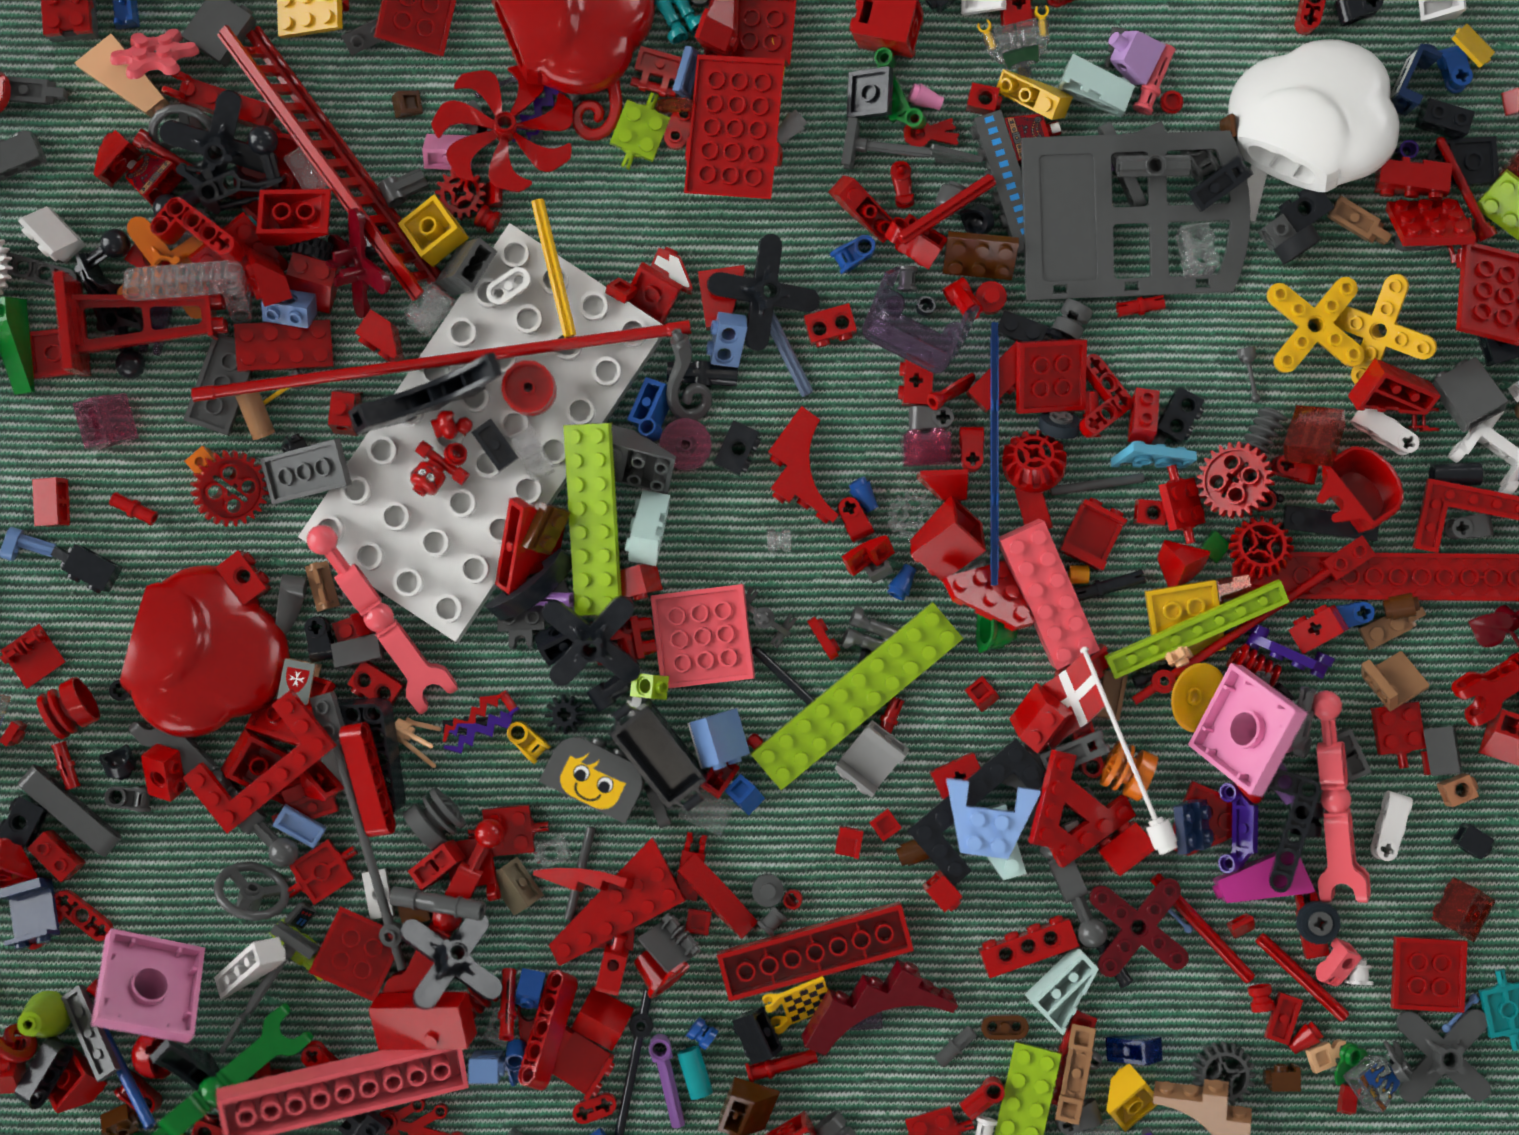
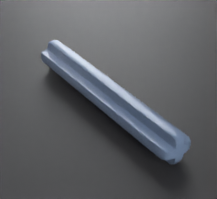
M773 311L770 334L801 396H808L813 392V389Z

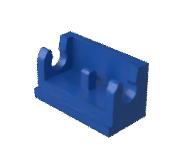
M112 0L113 20L117 30L140 27L137 0Z

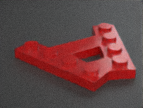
M1052 749L1028 842L1048 847L1057 865L1064 868L1127 821L1134 818L1136 814L1127 796L1122 794L1106 806L1101 804L1071 779L1077 755ZM1064 804L1085 820L1069 832L1059 826Z

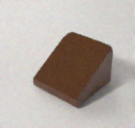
M419 90L397 91L392 95L396 118L423 114Z
M1232 113L1220 120V131L1230 130L1232 137L1237 142L1236 116Z

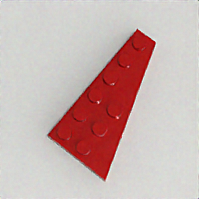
M654 837L616 874L617 876L634 880L632 889H626L609 883L607 891L601 890L549 944L559 966L611 940L614 934L621 935L686 901Z

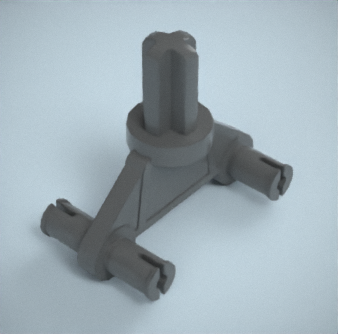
M750 587L745 595L747 610L754 614L753 620L758 627L768 628L772 626L778 630L770 642L773 645L778 639L775 647L778 648L785 636L789 637L791 634L789 630L798 619L794 617L789 622L792 618V615L789 614L782 626L774 621V613L771 609L767 607L756 609L750 605L759 593L755 590L752 596H750L754 590Z

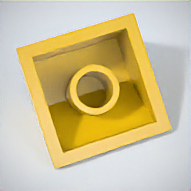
M435 194L398 223L420 257L432 267L469 239L458 221Z

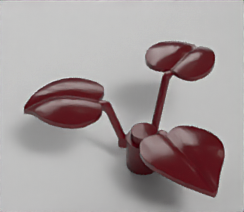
M1502 605L1494 613L1482 615L1468 621L1476 641L1481 646L1487 648L1497 646L1503 642L1506 633H1510L1519 648V639L1514 633L1519 628V610L1514 612L1509 606Z

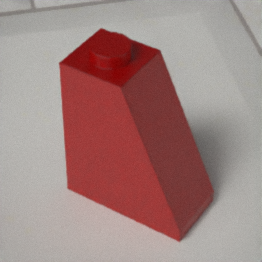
M744 265L698 271L706 331L711 330L712 320L716 321L718 312L734 314L737 303L735 299L712 295L707 288L708 278L716 272L745 276Z

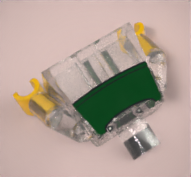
M1045 5L1046 14L1044 15L1038 13V6H1036L1034 11L1036 18L993 29L988 19H986L988 22L986 30H982L978 22L977 28L984 34L983 41L988 54L997 63L1005 64L1007 70L1017 68L1018 74L1025 77L1031 76L1030 65L1040 62V55L1045 52L1050 40L1049 21L1046 20L1049 13L1047 5Z

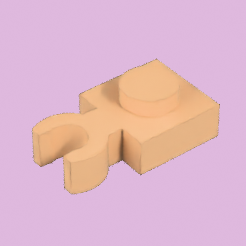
M1180 646L1177 650L1166 653L1165 656L1168 664L1171 667L1176 666V668L1190 663L1189 659L1193 657L1187 646Z
M1337 1039L1332 1045L1325 1041L1305 1049L1312 1072L1317 1074L1337 1066L1335 1058H1340L1339 1049L1342 1045L1346 1044V1041Z

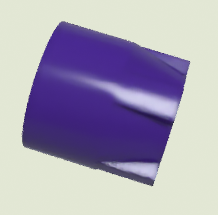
M1406 140L1395 149L1399 158L1398 161H1402V157H1410V160L1414 158L1419 152L1418 144L1413 140ZM1402 149L1408 151V156L1403 153Z

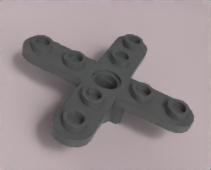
M1479 1009L1468 1010L1443 1037L1436 1033L1413 1011L1406 1010L1397 1016L1396 1025L1399 1031L1426 1055L1414 1067L1411 1076L1412 1080L1400 1083L1398 1091L1402 1099L1410 1103L1418 1102L1444 1074L1470 1098L1476 1101H1483L1488 1098L1491 1092L1489 1082L1462 1056L1487 1028L1488 1025L1484 1012ZM1447 1053H1450L1451 1057L1449 1061L1444 1063V1056Z

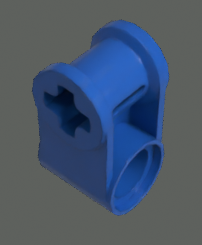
M1458 45L1439 50L1443 54L1436 62L1441 71L1446 89L1454 94L1462 92L1473 78L1466 53Z
M862 235L833 250L830 256L834 257L838 263L841 275L871 258L875 252V241L868 235ZM867 242L871 245V250L863 253L858 249L859 244Z
M1354 602L1336 606L1348 628L1368 623L1375 615L1373 606L1367 602ZM1360 609H1365L1366 613H1363L1362 616L1357 615Z
M513 1039L506 1046L504 1063L512 1087L520 1083L518 1081V1073L527 1046L520 1039Z

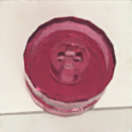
M689 418L677 419L668 424L662 432L659 442L660 447L676 456L674 469L683 472L695 471L704 466L710 458L712 450L711 437L705 426L697 420ZM684 440H687L688 443L690 442L688 449L681 447Z

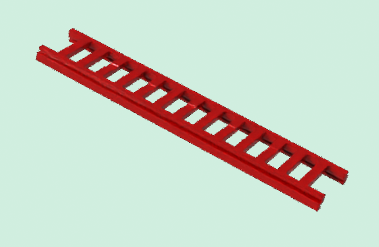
M225 25L220 30V33L217 34L219 39L345 210L348 212L349 209L357 208L363 212L366 219L364 226L365 237L412 301H416L424 293L418 284L419 282L427 281L437 296H440L442 292H446L435 283L441 273L436 265L432 267L420 257L398 225L402 220L394 208L387 206L376 183L260 26H256L255 30H251L246 35L254 46L249 47L243 46L230 27ZM253 58H263L267 65H257ZM266 76H276L281 84H271ZM280 95H290L295 103H285ZM303 113L308 121L299 122L294 114ZM307 132H317L322 140H312ZM321 151H331L336 159H326ZM344 169L349 177L340 178L335 170ZM358 188L363 196L354 197L349 189ZM372 206L377 215L368 216L362 207ZM386 225L391 234L382 235L376 226ZM400 244L405 252L396 254L390 245ZM413 262L419 271L410 273L404 264Z

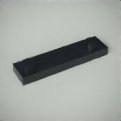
M1286 505L1284 506L1282 529L1357 539L1363 535L1367 541H1377L1379 525L1374 529L1358 533L1350 521L1333 522L1331 517L1336 513L1334 511Z

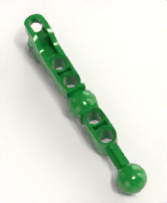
M287 1003L282 1004L264 1019L261 1037L216 1074L217 1076H211L203 1080L198 1092L195 1091L158 1122L160 1127L151 1135H182L212 1110L211 1108L218 1107L216 1098L217 1088L245 1082L278 1055H296L312 1041L314 1035L307 1031L294 1039L283 1036L280 1031V1023L289 1014L290 1006Z

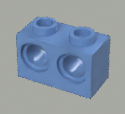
M718 312L716 321L712 320L711 334L713 337L712 341L708 340L706 354L710 355L711 364L739 368L747 332L746 315ZM732 328V330L725 331L724 329Z
M475 1050L469 1058V1084H498L501 1077L507 1072L504 1063V1050Z

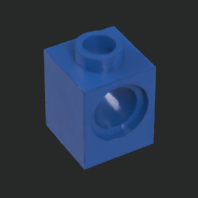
M741 774L725 790L730 799L747 815H750L765 799L760 791Z
M522 968L515 1004L525 1009H538L545 985L546 973Z

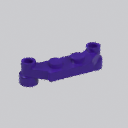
M1256 625L1249 630L1251 633L1245 643L1256 650H1259L1260 646L1271 651L1270 656L1283 661L1284 657L1293 660L1291 665L1303 671L1308 667L1311 669L1310 674L1321 679L1324 678L1328 667H1332L1335 660L1317 651L1314 659L1273 642L1267 639L1270 629L1261 625Z
M1234 782L1224 783L1219 790L1222 800L1232 802V851L1230 854L1222 855L1218 860V866L1224 873H1233L1243 868L1247 859L1252 854L1258 853V805H1254Z

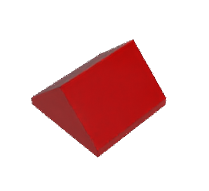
M593 986L570 1029L612 1051L635 1008L607 993L595 991Z

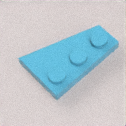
M1134 441L1111 458V467H1120L1121 463H1132V467L1141 468L1143 465L1155 463L1156 468H1167V466L1177 464V468H1186L1197 460L1196 451L1187 450L1185 447L1170 448L1164 444L1149 445L1143 441Z

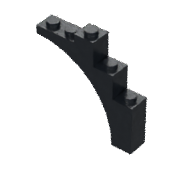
M494 352L487 353L466 366L425 384L377 400L358 404L348 411L356 434L405 423L415 415L439 410L450 402L477 395L486 389V385L503 375L501 366Z
M165 1040L150 1055L153 1063L175 1074L197 1091L203 1080L211 1076H217L216 1074L220 1071L210 1053L197 1047L191 1050L171 1040Z

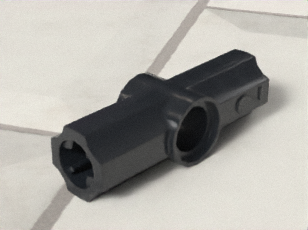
M673 361L668 362L667 382L674 365ZM693 361V363H690L682 383H700L706 387H712V385L737 386L738 368L713 365L708 361Z

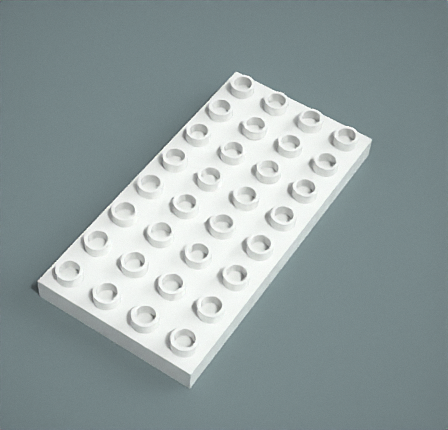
M509 223L493 248L498 252L473 290L461 294L419 358L565 338L541 243ZM558 255L576 330V335L573 337L663 325L630 302L624 304L605 294L606 287ZM521 267L529 273L531 277L529 288L508 303L497 306L492 304L487 298L486 290L488 285L512 268ZM517 277L515 279L516 284H521L523 282L522 277ZM502 290L496 291L495 297L500 298L503 296ZM663 337L497 359L503 375L486 385V389L477 395L450 402L439 410L415 415L405 423L369 431L347 463L352 485L329 490L298 537L307 543V535L313 527L318 525L331 527L336 532L338 538L337 549L350 566L355 563L375 589L453 641L460 642L496 588L495 581L509 498L520 497L529 504L534 505L537 510L541 502L547 505L553 503L567 482L563 425L606 423ZM524 360L536 361L544 365L554 377L557 386V395L552 407L544 414L534 417L523 416L514 411L504 400L501 391L502 378L507 369L513 364ZM467 364L409 371L394 394L435 380ZM529 384L528 389L524 390L530 392L533 389L532 384ZM450 410L454 412L453 419L455 423L459 418L467 417L472 421L473 426L466 436L458 432L454 439L448 440L444 437L437 439L431 420L437 419L439 412ZM489 419L493 420L519 457L518 460L501 472L497 470L471 433ZM422 440L434 447L433 450L443 458L444 449L448 444L460 443L466 448L467 459L460 467L470 475L463 485L454 481L451 478L452 475L444 470L446 479L437 494H426L423 497L413 491L414 486L410 482L412 473L420 462L430 460L428 458L424 459L415 452V449Z

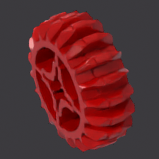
M1260 516L1258 522L1254 517L1250 518L1249 523L1244 520L1241 523V527L1237 526L1234 530L1235 534H1232L1230 537L1232 543L1229 544L1228 549L1232 550L1229 556L1232 559H1236L1234 566L1242 565L1241 573H1244L1246 570L1250 571V578L1253 577L1254 573H1258L1259 580L1263 578L1264 573L1269 579L1272 578L1273 572L1279 575L1282 572L1281 568L1286 569L1289 565L1287 561H1291L1293 558L1290 553L1293 552L1294 546L1289 545L1292 543L1293 538L1285 537L1289 532L1288 529L1281 531L1282 523L1279 522L1275 526L1272 524L1273 518H1270L1268 522H1265L1263 516ZM1259 532L1266 533L1270 536H1262L1259 534ZM1247 536L1251 548L1245 553L1242 540ZM1276 542L1280 549V555L1277 559L1273 557L1274 553L1271 549ZM1258 545H1260V547L1261 545H1263L1264 547L1266 546L1264 551H1262V549L1259 550L1256 548ZM1253 559H1260L1263 563L1255 562Z

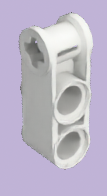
M1365 408L1364 411L1358 410L1350 422L1355 428L1365 432L1376 442L1388 447L1398 455L1412 453L1419 447V438L1415 433L1403 427L1392 417L1378 412L1377 409ZM1405 439L1407 440V446H1409L1407 448L1403 447L1405 444L1403 440Z
M1389 790L1385 793L1370 845V852L1376 859L1391 861L1396 858L1405 833L1407 818L1412 809L1413 799L1411 797ZM1382 846L1387 848L1386 853L1381 851Z

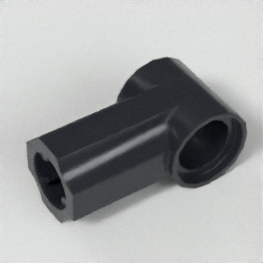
M615 675L610 680L603 681L586 693L598 712H601L615 703L617 698L630 691L631 681H624Z

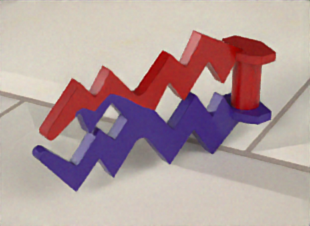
M504 690L499 695L479 697L480 708L471 706L468 721L453 718V726L445 724L444 743L449 733L457 737L459 727L467 729V735L459 734L458 747L444 745V749L462 754L464 743L473 747L474 734L476 732L493 737L495 725L508 729L513 715L520 710L508 694V690ZM501 699L509 710V713L500 711V718L489 714L487 726L476 723V715L485 717L487 704L498 708V700Z

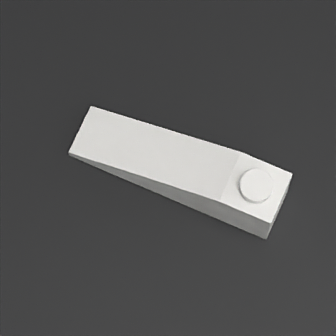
M279 937L251 943L214 977L220 999H225L276 969L286 960L285 948L281 944Z

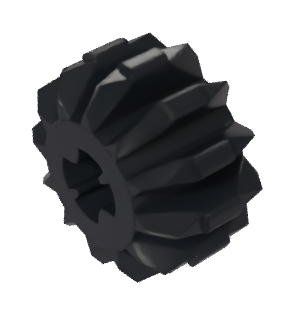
M562 694V703H560L557 697H554L552 700L556 706L547 704L546 708L553 711L552 713L545 714V718H553L547 725L551 727L556 723V733L561 730L562 726L565 735L569 733V726L575 732L578 729L574 722L581 725L584 723L582 719L577 718L578 716L585 715V711H577V708L583 704L579 702L573 705L575 696H571L569 702H567L566 694ZM562 708H566L567 712H571V717H567L568 721H564V717L559 716V712L563 711Z

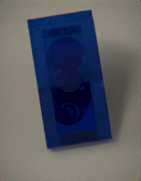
M1126 1035L1105 1037L1107 1061L1144 1066L1163 1061L1162 1038L1159 1036Z

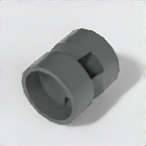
M1066 299L1060 310L1062 316H1057L1051 328L1064 333L1065 339H1080L1084 332L1082 326L1088 324L1093 311L1078 301Z
M839 1110L827 1115L814 1128L818 1135H856L850 1126H845L847 1121Z

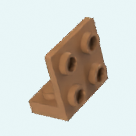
M1402 651L1378 665H1374L1370 659L1361 664V677L1389 711L1394 710L1429 688V683Z

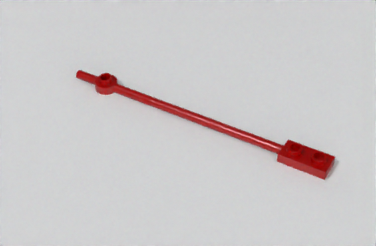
M1363 535L1322 561L1325 569L1287 593L1289 603L1331 576L1334 581H1337L1375 556V552ZM1289 603L1242 623L1190 658V663L1174 668L1171 671L1159 670L1155 672L1151 677V684L1132 696V701L1135 705H1138L1156 692L1166 694L1172 691L1176 679L1185 669L1191 665L1201 663ZM1162 677H1165L1168 680V684L1166 686H1163L1160 683V679Z

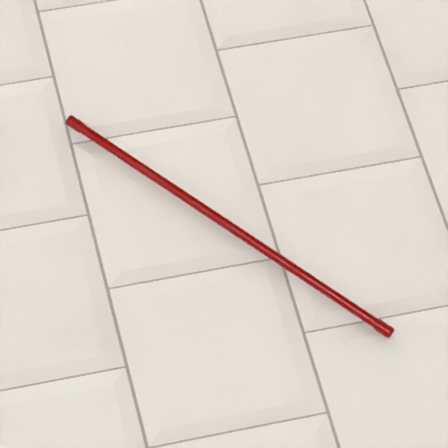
M677 321L650 327L218 386L191 388V396L194 402L233 395L468 364L492 352L495 353L497 359L665 336L673 337L672 331L675 329H681L682 334L689 335L691 334L690 321Z

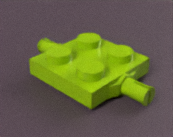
M650 92L646 105L637 104L628 99L610 140V145L618 147L626 153L620 165L623 168L627 163L626 169L630 170L634 157L644 158L651 162L655 158L670 117L654 109L659 98L657 94L653 102H651L654 93Z

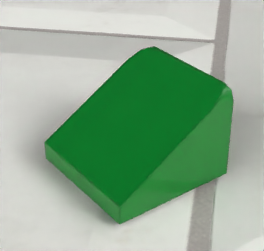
M1214 530L1199 548L1210 551L1209 559L1217 564L1228 550L1229 543Z

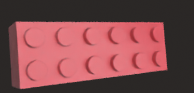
M1037 519L999 536V547L1036 621L1033 625L1051 666L1058 670L1073 663L1082 654L1080 653L1082 647L1089 648L1087 650L1089 655L1100 651L1045 521Z

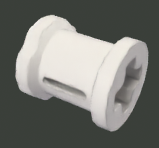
M979 1115L976 1118L978 1124L975 1135H992L994 1126L997 1125L998 1121Z

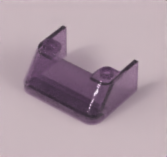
M896 266L884 273L863 324L862 333L868 341L932 373H941L948 368L966 340L980 307L975 305L965 311L961 323H949L944 328L942 334L902 315L905 307L904 297L892 290L901 269Z

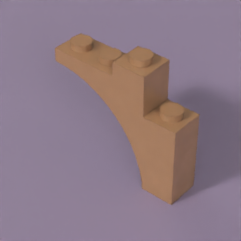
M1204 1079V1087L1192 1084L1185 1085L1167 1081H1155L1153 1104L1170 1107L1189 1115L1203 1125L1211 1135H1250L1252 1108L1227 1105L1229 1082Z

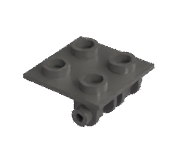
M670 913L662 918L663 921L638 938L639 942L666 973L682 962L686 963L701 952L698 946L699 943L689 935V931H683L685 927H680V923L675 919V915L671 916Z

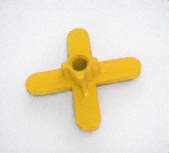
M1401 274L1390 275L1386 278L1372 315L1346 306L1333 322L1341 330L1363 338L1361 347L1365 352L1364 360L1351 370V379L1354 384L1359 381L1375 358L1382 361L1387 347L1423 360L1432 357L1437 350L1436 341L1432 337L1398 325L1396 322L1409 288L1408 280ZM1380 324L1385 325L1387 329L1385 336L1379 332Z
M1350 277L1338 279L1315 307L1283 283H1276L1268 289V302L1298 326L1274 357L1273 363L1279 372L1289 373L1293 371L1316 343L1320 344L1348 367H1354L1362 363L1365 356L1364 349L1333 323L1357 293L1358 286L1354 279ZM1309 321H1312L1316 324V332H1313L1309 329Z

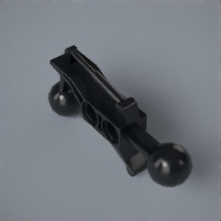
M258 125L248 135V145L253 152L260 155L266 178L258 179L245 175L238 166L215 175L208 167L202 169L180 163L176 167V172L187 178L194 190L178 197L185 200L191 206L202 203L203 207L206 206L213 214H219L221 211L259 200V195L221 204L220 199L238 191L259 192L271 186L273 190H282L280 182L286 176L285 174H280L274 151L278 146L277 134L268 126ZM226 176L234 177L237 181V186L229 185L226 181ZM205 186H212L215 189V195L207 194ZM171 194L158 196L153 202L154 216L160 212L170 199L176 196Z
M119 229L108 230L102 235L99 247L90 253H78L75 255L78 264L74 270L79 273L88 295H117L118 289L123 284H114L107 279L99 264L109 257L119 259L128 254L131 242L126 232ZM135 307L92 308L98 321L96 324L98 331L114 332L116 336L129 334L127 329L131 327L138 330H143L144 328L143 318L139 313H136ZM132 346L119 348L120 354L117 355L115 361L117 372L127 379L138 378L145 370L144 357L138 351L133 350Z

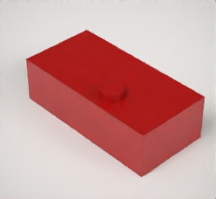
M443 992L436 1004L428 1010H421L415 1006L413 993H379L368 1008L378 1050L468 1049L477 1034L468 992Z

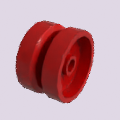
M524 360L513 364L507 369L502 378L501 391L504 400L514 411L523 416L534 417L544 414L552 407L557 395V386L554 377L544 365L536 361ZM532 384L533 389L530 392H526L524 389H528V385Z

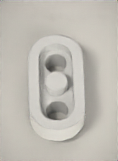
M512 268L488 285L486 290L487 298L494 305H504L529 288L531 277L524 268ZM517 277L523 278V282L521 284L515 283V279ZM498 290L503 291V296L500 298L495 297V293Z

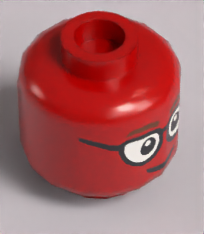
M433 460L420 462L410 477V482L414 486L413 491L423 497L426 494H437L446 479L444 468Z

